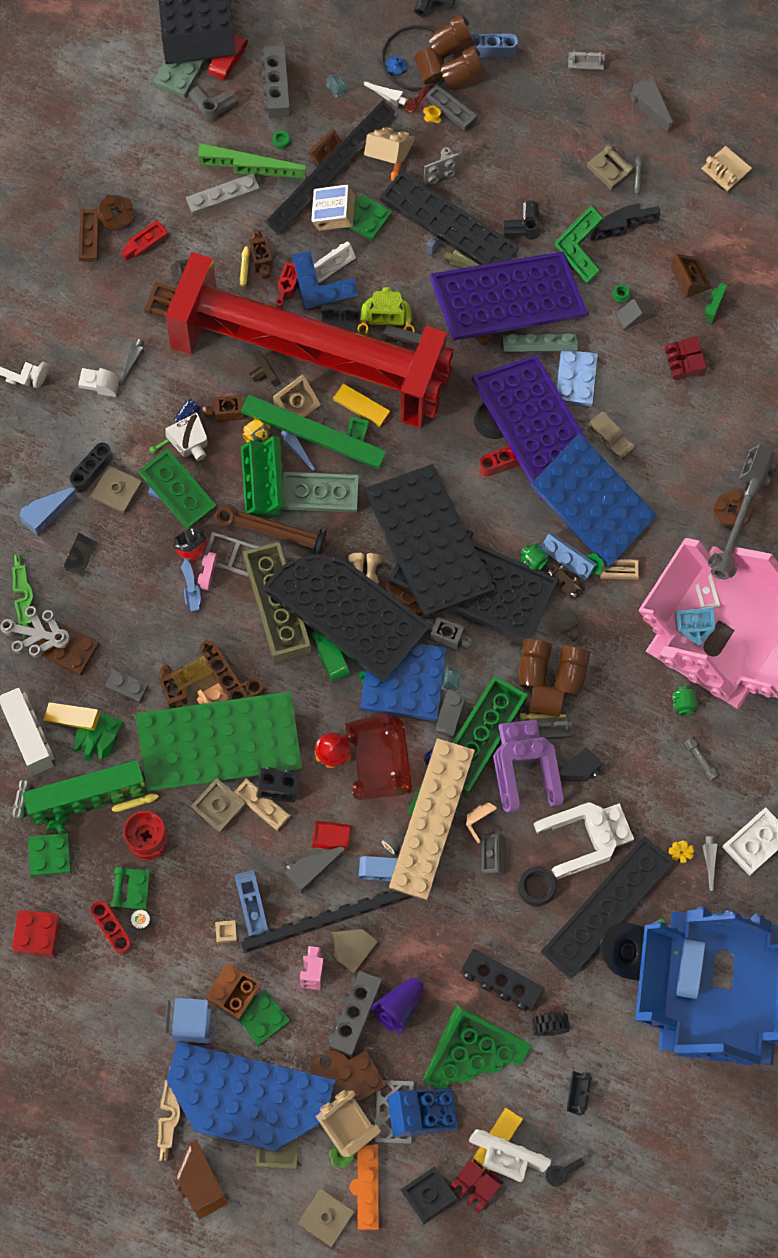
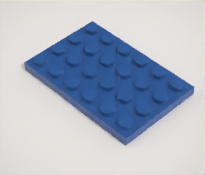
M578 434L530 484L594 553H597L599 558L604 560V564L607 567L612 565L657 516L581 434Z

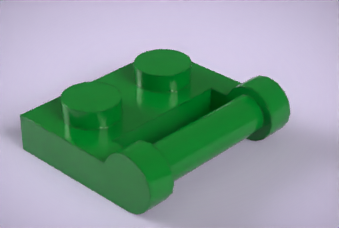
M114 868V875L116 876L113 901H111L110 908L123 910L142 909L146 911L150 870ZM123 876L129 877L127 902H121Z

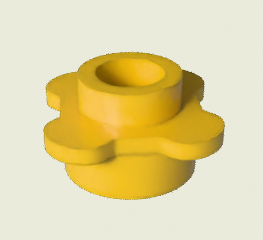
M429 106L424 108L425 121L441 122V111L438 107Z

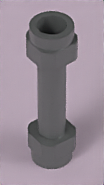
M693 736L684 742L689 752L692 751L706 771L705 776L711 782L720 776L715 766L712 767L698 747L699 742Z

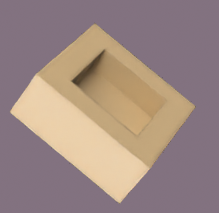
M235 920L215 922L217 943L237 942Z

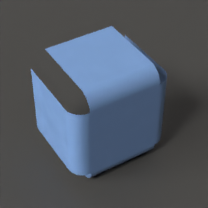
M175 998L172 1036L168 1035L171 1003L168 1000L166 1032L169 1039L173 1042L212 1043L215 1039L216 1002L213 1033L208 1038L211 1009H207L208 1000Z

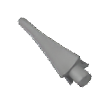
M712 836L706 837V844L702 846L708 871L710 891H714V873L718 844H714V837Z

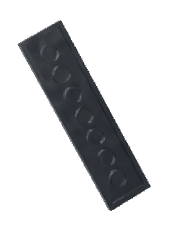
M644 836L540 953L571 980L600 947L601 937L607 928L621 923L674 864V861Z

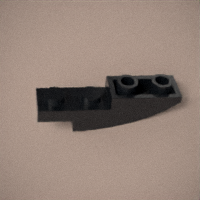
M640 203L616 210L604 217L605 220L590 234V240H603L606 237L612 236L620 237L626 234L627 227L633 228L646 223L654 224L659 221L660 208L657 206L641 209Z

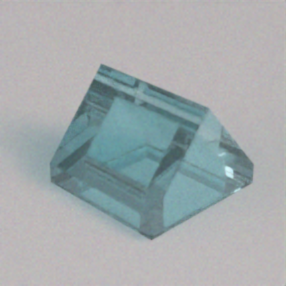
M328 76L326 86L335 97L349 90L340 76Z
M446 666L443 670L441 689L458 690L460 672L450 666Z

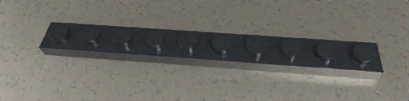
M384 99L265 221L277 235L314 198V189L323 188L366 144L367 134L379 130L396 113Z
M388 891L381 892L376 895V898L370 900L369 898H363L358 901V904L352 906L345 904L334 912L327 910L320 913L318 917L312 918V916L303 918L297 924L287 923L282 926V929L276 931L274 929L266 930L263 932V935L255 937V935L244 938L243 942H240L245 954L414 898V896L398 891L388 893Z

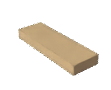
M247 778L234 791L237 796L246 802V805L277 832L291 817L273 800L257 798V787Z

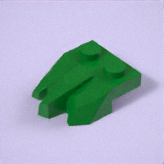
M100 713L95 730L77 728L73 751L78 752L80 749H83V760H90L95 753L98 754L101 760L111 754L115 746V740L123 726V721Z

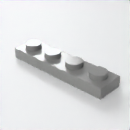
M252 173L186 197V201L192 215L260 192V189Z

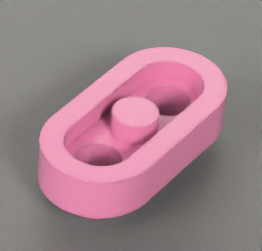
M209 552L208 555H204L202 566H205L203 574H199L198 584L201 589L209 590L217 561V553Z

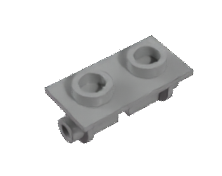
M569 52L568 68L604 70L605 54L601 52Z

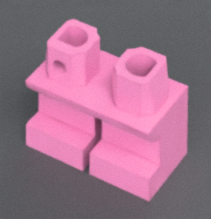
M309 946L308 955L303 956L304 968L307 972L301 971L300 988L321 989L324 964L320 953L321 948Z

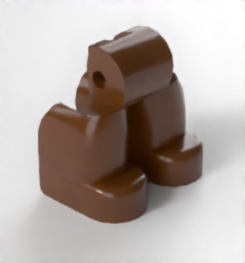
M463 14L453 17L449 24L432 33L429 38L431 47L419 51L414 56L425 85L444 77L445 82L450 88L461 90L490 78L489 73L484 69L478 58L481 53L476 48L477 43L466 27L469 25V21ZM462 52L461 56L444 63V59L447 56Z
M524 639L518 669V682L520 686H534L529 711L560 717L564 692L574 694L575 697L581 692L591 652L578 647L562 646L554 686L546 685V674L552 644L541 640Z

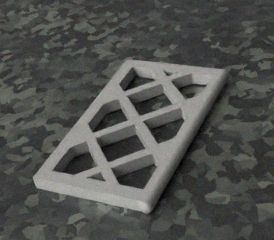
M384 1080L385 1084L392 1091L385 1098L381 1096V1090L376 1093L375 1125L379 1128L384 1125L391 1134L387 1138H379L378 1134L375 1136L374 1142L411 1144L412 1137H407V1139L391 1138L393 1136L392 1129L385 1123L390 1118V1114L385 1119H382L380 1117V1106L384 1103L389 1108L386 1101L387 1097L397 1092L401 1086H409V1090H413L414 1082Z

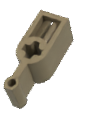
M603 411L589 422L588 430L606 448L611 449L620 460L635 449L634 444L624 436L622 430Z

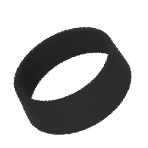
M482 402L474 416V425L477 431L489 439L503 438L504 436L500 430H489L480 423L478 412L485 406V403Z

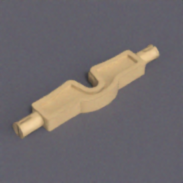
M165 1080L160 1107L162 1110L171 1111L172 1116L170 1118H160L158 1121V1147L161 1148L159 1161H163L164 1158V1161L167 1162L169 1149L173 1148L174 1129L180 1121L181 1110L175 1095Z

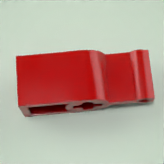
M286 262L278 281L279 298L276 300V307L283 309L286 300L293 298L299 284L295 266L292 263Z

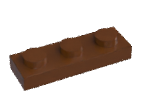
M97 209L80 210L79 262L98 261L99 218L97 216Z

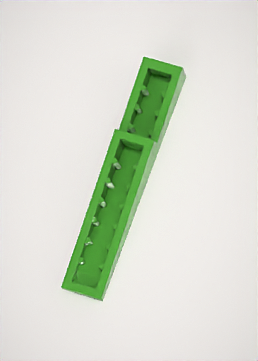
M199 144V165L234 167V174L249 175L253 173V175L306 178V165Z

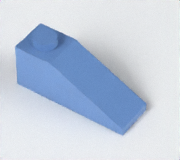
M71 487L24 506L19 514L21 522L38 536L77 497L75 489Z
M254 870L234 874L249 936L263 934L264 931L268 930Z

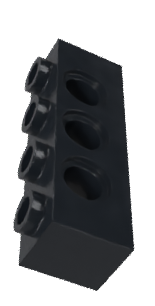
M474 948L461 969L465 979L470 982L477 981L484 990L488 992L493 990L499 994V998L506 1002L510 1000L516 1003V1007L524 1012H527V1010L532 1012L544 989L539 984ZM480 968H487L489 974L481 976L478 970ZM502 977L507 981V984L499 986L496 983V979ZM520 987L524 990V995L517 996L513 990Z

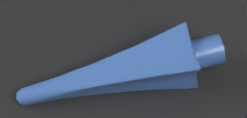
M283 430L281 432L284 437L283 443L299 456L311 471H315V467L304 452L297 436Z

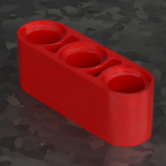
M234 33L236 56L213 59L208 73L226 81L246 50L248 39Z
M506 446L483 455L479 462V472L483 476L488 477L520 464L511 448ZM507 457L509 460L503 461L500 458ZM489 463L492 466L487 468L483 464Z
M94 902L91 906V914L117 954H128L132 944L118 920L105 902ZM98 908L106 909L105 913L101 916L95 914ZM109 924L116 925V929L113 932L106 931ZM125 940L127 945L122 949L117 948V943Z

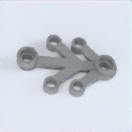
M33 606L25 609V615L31 619L35 629L17 625L11 619L2 621L0 625L1 631L6 636H12L15 633L31 636L22 642H13L11 647L17 654L30 647L29 653L34 658L40 657L43 652L52 647L64 648L70 640L68 632L59 629L55 621V615L51 610H46L42 614V618L49 624L52 632L45 631L37 616L38 611ZM51 614V617L46 619L47 615ZM42 639L48 640L40 646L33 645Z

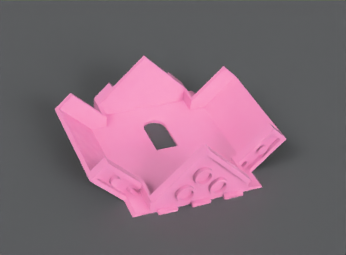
M685 538L638 610L642 614L643 620L649 623L653 628V632L656 633V636L645 652L737 709L740 708L749 692L753 694L760 693L768 698L771 696L778 698V561L769 553L734 547L731 556L735 559L733 566L737 568L736 574L732 578L729 577L725 580L718 579L712 575L720 607L714 608L715 625L719 620L735 631L718 656L711 657L704 652V642L698 647L677 631L675 611L701 609L695 587L698 583L704 605L715 603L708 578L712 568L707 563L714 553H724V551L713 546L710 552H708L699 540ZM704 587H708L710 589L709 594L703 593L702 590Z

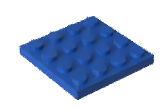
M417 643L384 684L365 670L360 710L437 721L446 647Z

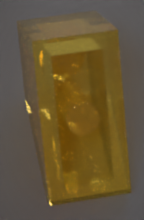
M203 655L171 672V675L179 690L202 680L213 673Z

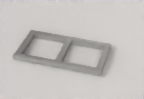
M211 532L204 555H208L215 537L236 543L228 566L216 562L215 567L249 577L246 571L232 567L240 545L253 549L260 546Z

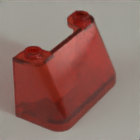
M383 713L345 723V738L355 746L358 781H354L351 787L354 799L365 800L410 794L412 792V782L403 722L389 713Z

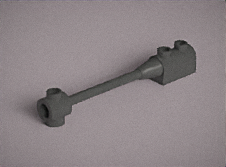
M761 443L749 450L739 480L746 483L744 500L724 553H714L707 563L712 568L711 574L718 579L725 580L729 577L732 578L736 574L737 568L733 566L735 559L731 556L751 501L760 488L766 487L769 484L771 477L767 474L776 467V462L773 461L774 453Z

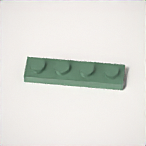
M576 334L503 335L504 352L577 351L578 349Z

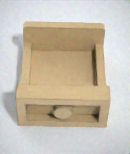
M345 1090L335 1096L336 1100L322 1106L320 1108L321 1112L316 1115V1118L343 1157H351L378 1135L381 1130L377 1125L370 1123L353 1097L356 1095L355 1092Z

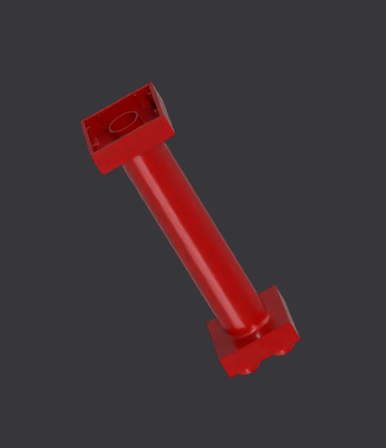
M191 252L165 315L171 349L192 355L202 328L399 390L401 391L400 422L417 428H422L426 416L435 418L441 397H438L441 385L447 386L453 365H450L454 349L446 347L447 332L425 326L416 351L217 289L213 258Z

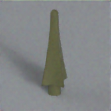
M454 250L453 253L446 251L444 258L450 260L449 265L464 268L480 265L457 250Z

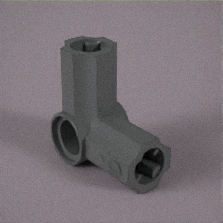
M198 86L194 87L189 93V98L202 112L203 118L208 122L215 121L220 113L237 104L231 91H226L214 99L210 98L205 90Z

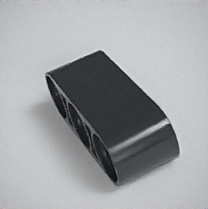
M98 443L71 473V485L76 492L86 491L112 461V452L107 443ZM101 452H107L104 456L99 455ZM91 465L95 466L92 470L87 469ZM83 479V482L75 483L76 480Z

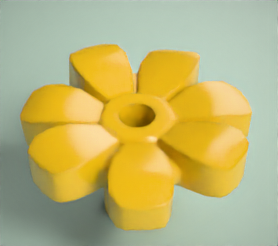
M687 841L674 842L673 847L669 848L672 860L677 861L680 859V863H686L687 858L692 859L694 856V847L688 846Z

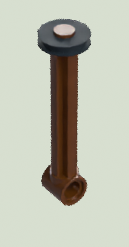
M224 505L215 513L216 521L221 525H236L313 548V555L315 553L321 555L326 543L327 530L322 532V528L318 534L238 511L232 505ZM224 510L230 513L229 520L223 517Z

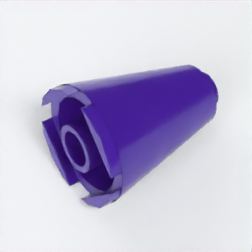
M409 978L373 1003L371 1012L375 1010L376 1015L374 1017L387 1030L391 1032L397 1030L396 1034H401L405 1030L424 993L423 983L416 978Z

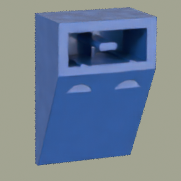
M452 1089L400 1090L387 1097L393 1137H412L458 1130Z

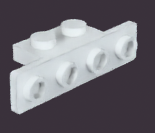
M476 1129L469 1139L470 1143L487 1149L483 1167L519 1182L524 1179L527 1166L545 1172L551 1164V1159L546 1158L544 1155L529 1151L523 1146H517L503 1138L490 1135L483 1130Z

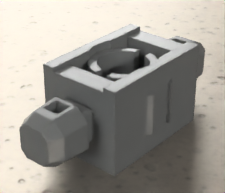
M437 617L435 624L433 621L425 620L431 625L427 633L431 632L430 640L457 650L459 643L467 648L472 646L474 639L467 634L463 635L464 627ZM444 631H450L452 635L447 637L444 636L442 633Z

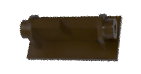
M554 563L555 570L551 568L547 574L559 579L557 582L558 586L563 581L566 583L561 589L570 598L576 599L580 595L579 590L585 591L582 587L583 583L577 577L572 578L568 574L569 570L563 564L559 566Z

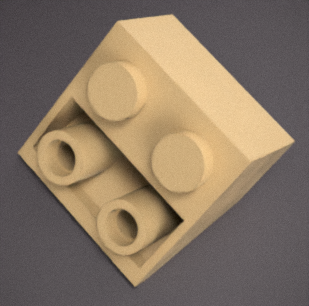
M383 127L381 130H375L367 134L364 155L395 164L405 160L415 137L409 136L407 132L400 131L397 133L393 132L392 128Z

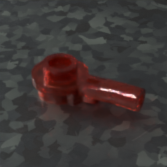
M426 85L418 93L417 97L414 99L410 98L404 105L406 107L404 111L412 114L421 104L425 95L431 90L430 87Z

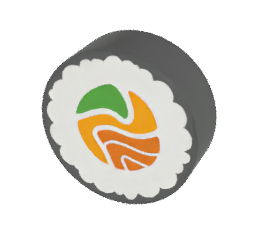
M386 835L381 840L382 845L389 853L395 855L400 850L398 843L391 836Z
M140 909L132 913L130 921L136 930L141 931L149 927L151 918L147 911Z

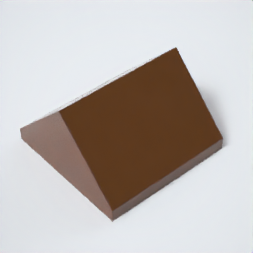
M681 254L674 255L671 269L686 298L712 288L697 257Z

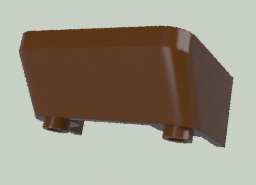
M197 1140L190 1142L175 1174L177 1179L174 1180V1183L183 1198L187 1197L193 1212L196 1213L200 1220L228 1205V1202Z

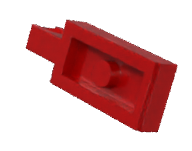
M158 220L154 221L129 239V242L126 244L127 247L121 251L122 257L127 261L134 257V255L135 257L142 255L168 237L169 232Z

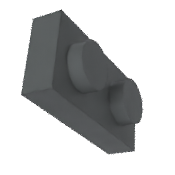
M113 669L105 684V688L141 703L148 689V684Z

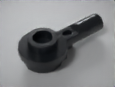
M579 1158L565 1167L552 1166L546 1172V1180L551 1186H561L565 1182L567 1174L585 1164Z

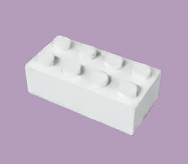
M16 688L0 695V705L31 775L34 776L54 767L52 760L55 758L41 726H39L40 724L26 692L21 693L20 689Z

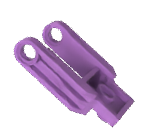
M537 720L500 724L499 731L502 745L497 749L493 757L502 806L505 812H513L519 809V796L513 763L539 759L544 791L546 790L550 806L561 805L563 803V791L555 748L544 737L540 738Z

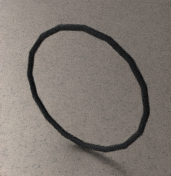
M410 25L398 29L387 38L381 50V64L386 75L396 85L408 90L425 91L436 85H441L445 81L444 78L438 83L427 87H410L398 82L391 76L384 63L385 49L389 41L398 33L412 28L428 29L433 32L437 30L427 25ZM454 53L452 54V60L456 58Z

